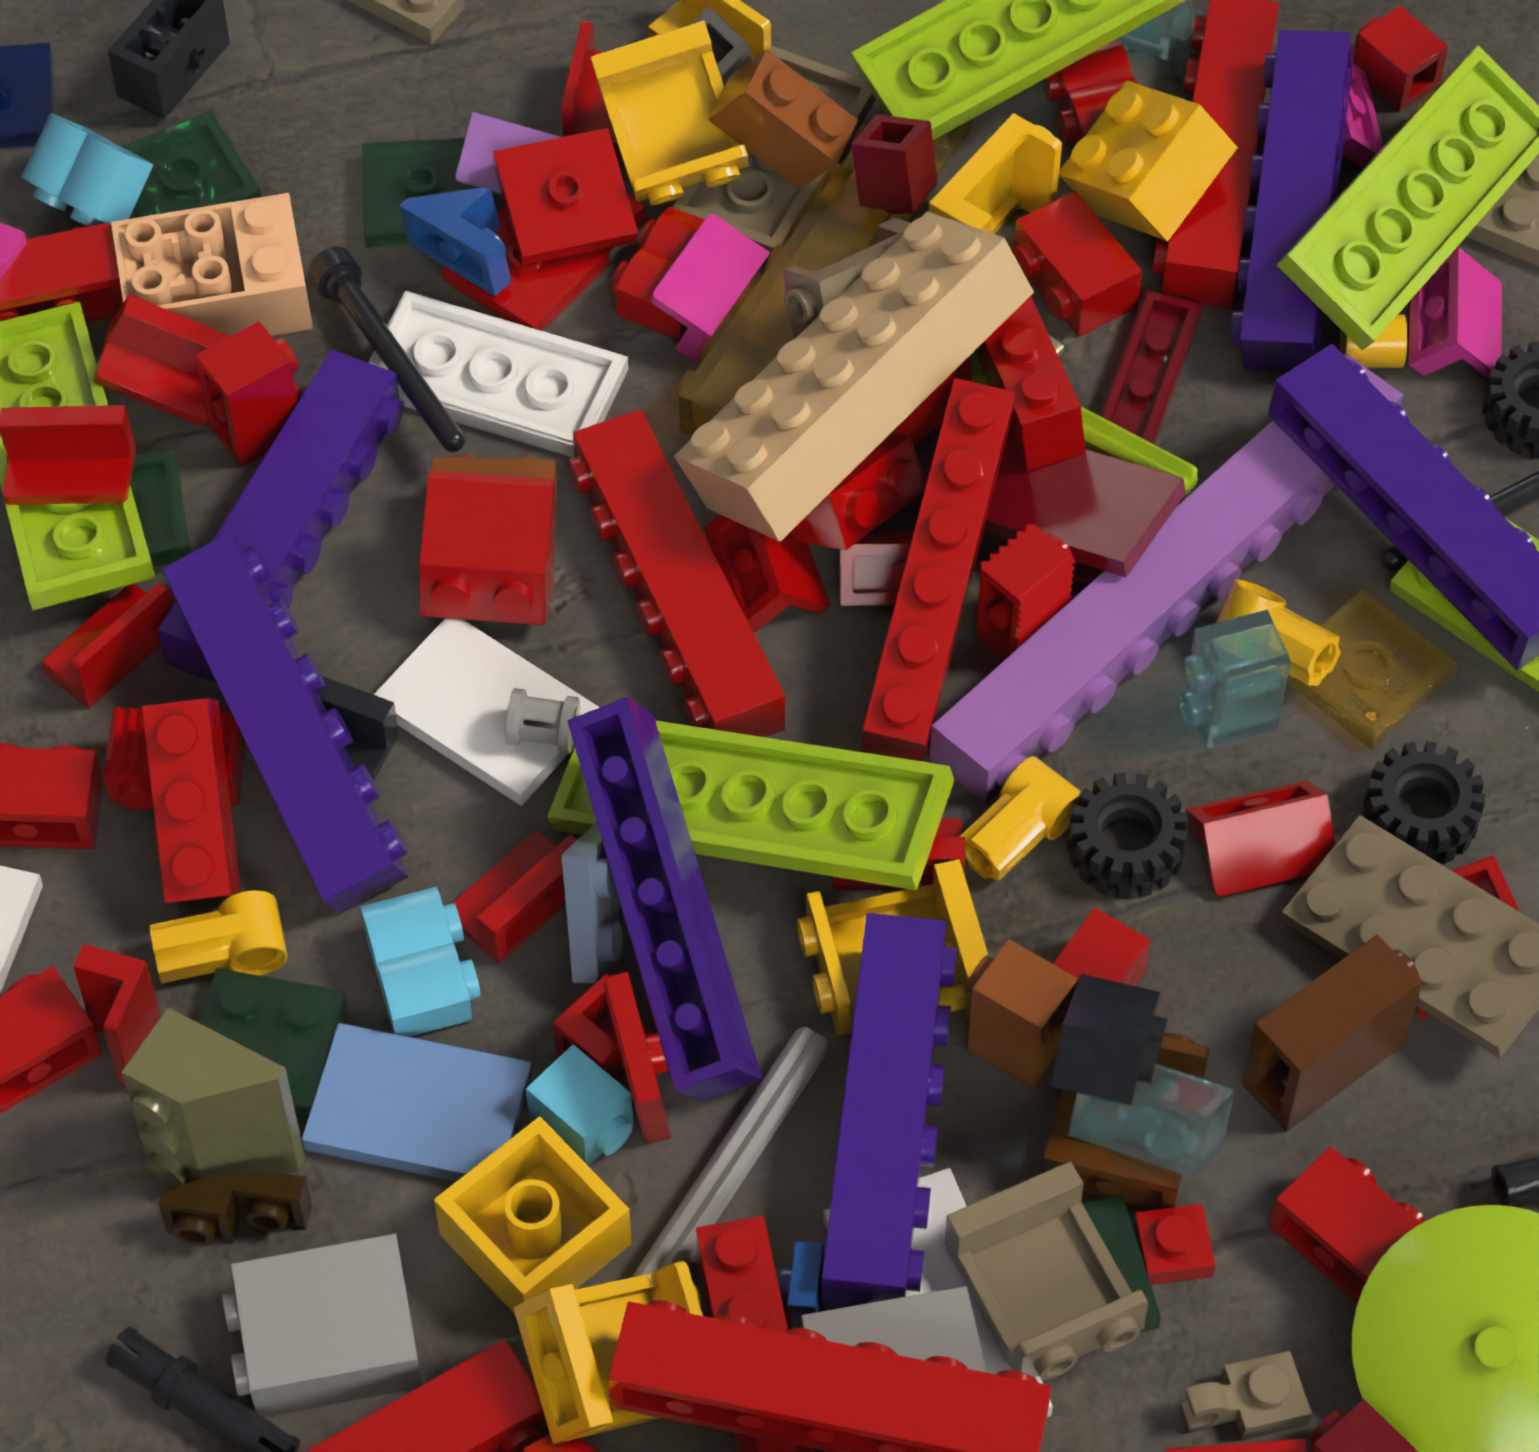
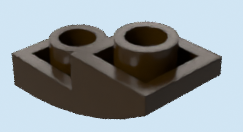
M245 1173L205 1178L168 1189L161 1193L159 1207L167 1233L173 1234L177 1239L185 1243L205 1246L210 1245L213 1241L233 1244L240 1219L247 1220L252 1226L265 1231L278 1232L285 1230L286 1227L306 1230L312 1203L306 1176L281 1173Z

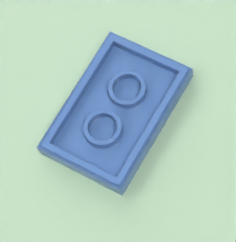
M338 1023L302 1137L303 1149L314 1153L456 1182L515 1136L526 1099V1088L530 1085L533 1074L532 1062Z

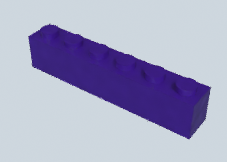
M1279 30L1276 53L1266 54L1265 88H1272L1270 103H1260L1258 112V138L1265 139L1264 153L1253 155L1251 168L1252 189L1259 190L1257 205H1247L1244 225L1245 241H1252L1250 257H1240L1238 268V292L1246 293L1243 310L1234 309L1231 322V344L1241 346L1244 369L1290 371L1319 352L1324 312L1277 264L1338 196L1353 70L1350 32Z
M1330 344L1276 379L1268 416L1516 671L1538 657L1539 552L1530 536L1522 529L1515 528L1494 507L1489 495L1481 487L1472 485L1452 465L1444 449L1436 443H1430L1410 423L1404 409L1396 402L1389 401L1369 381L1364 369L1354 360H1348L1333 344Z
M331 349L214 538L216 540L230 532L246 549L254 545L262 555L272 575V579L264 583L272 601L275 602L281 599L288 610L293 597V588L302 573L309 574L315 567L321 552V542L331 526L337 527L342 522L348 509L349 495L358 480H366L372 472L376 462L377 448L386 434H394L400 425L404 413V402L400 400L397 373ZM176 600L158 629L165 662L170 666L217 683Z
M229 532L164 567L162 571L323 901L341 914L408 878L400 860L401 857L408 854L407 847L390 819L383 823L381 822L372 804L373 801L380 798L378 788L362 763L354 767L345 749V746L353 742L352 736L335 708L328 712L326 711L318 694V691L326 687L324 679L308 653L301 657L299 656L290 638L299 633L298 627L285 603L281 599L275 602L272 601L264 585L265 582L272 579V575L258 549L254 545L246 549Z
M628 697L567 720L675 1091L704 1102L763 1080L654 714Z
M867 913L822 1273L821 1307L839 1309L906 1297L907 1291L920 1292L924 1251L911 1248L914 1228L927 1229L931 1188L918 1187L920 1167H934L938 1126L925 1125L927 1105L941 1106L945 1066L933 1065L932 1059L934 1045L947 1046L951 1006L939 1005L941 986L954 987L957 947L945 946L946 921Z

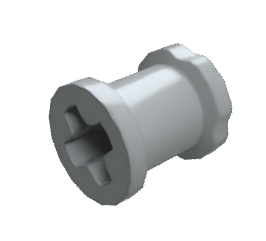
M514 688L506 713V744L518 746L521 740L558 745L559 752L571 753L574 748V742L567 720L580 715L579 697L567 696L564 701L529 697L526 690Z

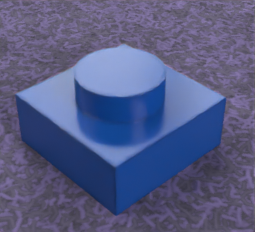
M795 1241L793 1265L781 1266L778 1285L783 1308H788L792 1328H801V1315L824 1311V1307H821L822 1273L825 1257L823 1243Z

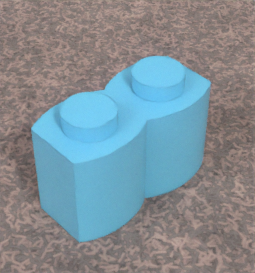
M50 113L21 177L36 186L33 197L63 211L70 205L74 207L70 216L72 219L85 226H93L108 222L111 224L113 221L130 218L153 164L78 123Z
M436 886L360 906L364 932L393 1034L412 1037L472 1021L470 1000L480 998L481 992L472 960L460 962L454 943L464 941L463 930L455 903L443 905Z

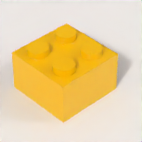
M1126 81L1122 88L1110 98L1106 109L1086 136L1075 145L1071 156L1060 169L1059 176L1073 191H1077L1096 215L1168 242L1238 147L1200 104Z
M540 1116L434 1199L439 1235L514 1315L513 1307L548 1289L573 1284L574 1290H576L632 1244L630 1209Z

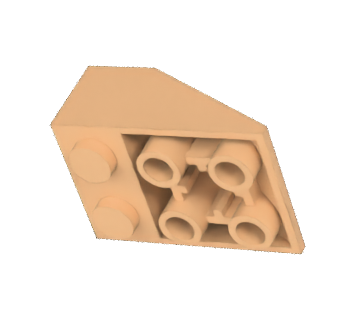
M289 193L111 222L123 302L128 294L229 336L258 321L261 322L271 336L313 330Z

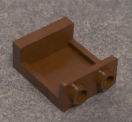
M1165 1033L1152 1084L1138 1082L1132 1105L1062 1089L1052 1134H1049L1044 1154L1042 1173L1071 1161L1084 1183L1082 1198L1137 1211L1175 1207L1204 1081L1209 1047L1196 1044L1192 1039L1181 1034Z

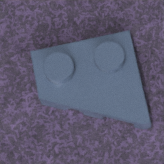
M597 822L562 854L572 983H596L612 969L616 961L620 960L623 949V933L619 923L620 900Z

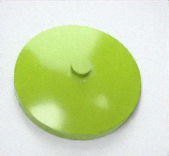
M1479 1205L1455 1209L1437 1215L1419 1224L1397 1240L1379 1259L1369 1274L1361 1291L1352 1324L1351 1350L1356 1382L1362 1400L1364 1399L1418 1452H1539V1213L1513 1206Z

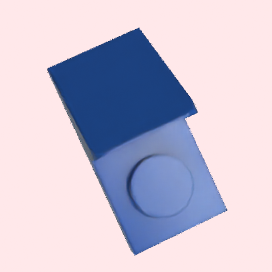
M475 188L407 198L399 205L409 244L412 248L495 297L512 282L505 257V245L495 234L499 229L500 223L490 189Z

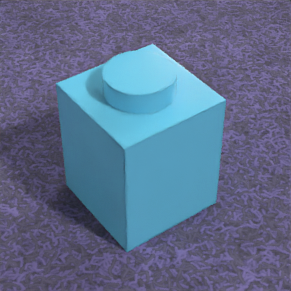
M574 1044L526 1088L529 1119L533 1122L540 1116L588 1166L602 1153L608 1156L616 1152L632 1132V1094Z

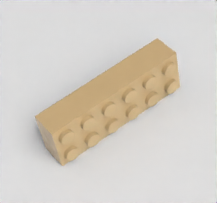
M928 211L921 218L910 223L905 229L904 234L886 252L870 262L864 268L862 275L837 299L826 304L821 310L820 315L799 336L786 343L779 350L777 357L752 381L741 386L734 398L712 420L700 426L693 433L691 440L674 455L706 508L779 542L783 540L1034 293L1005 238Z

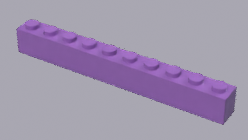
M1345 355L1348 360H1354L1364 369L1369 381L1389 401H1394L1401 406L1403 400L1402 393L1350 355ZM1272 420L1176 506L1127 577L1106 571L1100 574L937 720L931 728L930 760L935 764L950 766L954 779L986 805L1002 790L1009 776L1024 760L1031 756L1039 757L1046 749L1049 752L1059 749L1069 738L1074 729V724L1088 711L1097 713L1104 708L1113 697L1117 685L1131 672L1135 675L1142 673L1156 657L1159 646L1172 634L1179 637L1186 633L1198 618L1200 609L1214 596L1217 599L1225 597L1229 593L1234 580L1240 578L1242 571L1252 561L1256 559L1258 562H1262L1267 559L1278 546L1282 534L1295 522L1298 525L1306 523L1319 508L1322 498L1336 485Z

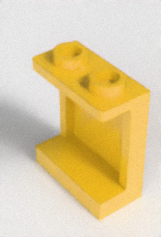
M704 20L591 56L593 69L636 200L640 202L649 199L650 205L668 203L684 195L683 187L702 181L706 182L707 187L724 185L741 176L739 169L749 167L745 145H740L708 120L724 85L715 61L712 43Z
M1013 113L929 202V212L995 234L1018 209H1024L1031 213L1057 200L1062 150L1061 141L1054 137L1046 128L1040 125H1033Z
M960 859L934 864L933 884L918 887L917 890L906 889L825 907L820 891L806 894V917L797 918L796 920L799 942L804 957L815 955L820 974L812 975L816 1004L820 1014L831 1012L837 1036L852 1033L867 913L946 921L945 946L957 947L954 987H940L939 1005L951 1006V1012L969 1007L972 993L967 990L968 981L978 963L984 956L988 955Z
M685 1261L671 1263L653 1273L574 1290L573 1284L551 1288L513 1307L553 1444L660 1419L659 1417L610 1408L608 1378L628 1301L646 1305L647 1302L652 1300H664L680 1305L687 1313L703 1316L700 1295L697 1287L692 1282L689 1268Z

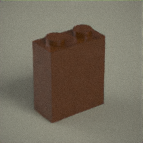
M1375 935L1255 1023L1242 1085L1286 1132L1406 1044L1423 983L1414 963L1405 953L1397 949L1392 950L1378 935Z

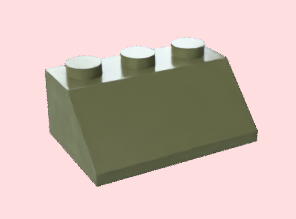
M168 1007L121 1072L149 1170L161 1181L173 1187L205 1178L230 1174H286L298 1171L305 1161V1155L286 1068Z

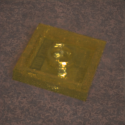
M1361 589L1321 625L1322 628L1340 637L1339 650L1341 653L1332 672L1328 673L1318 686L1307 685L1279 669L1277 670V675L1372 751L1455 675L1457 663Z

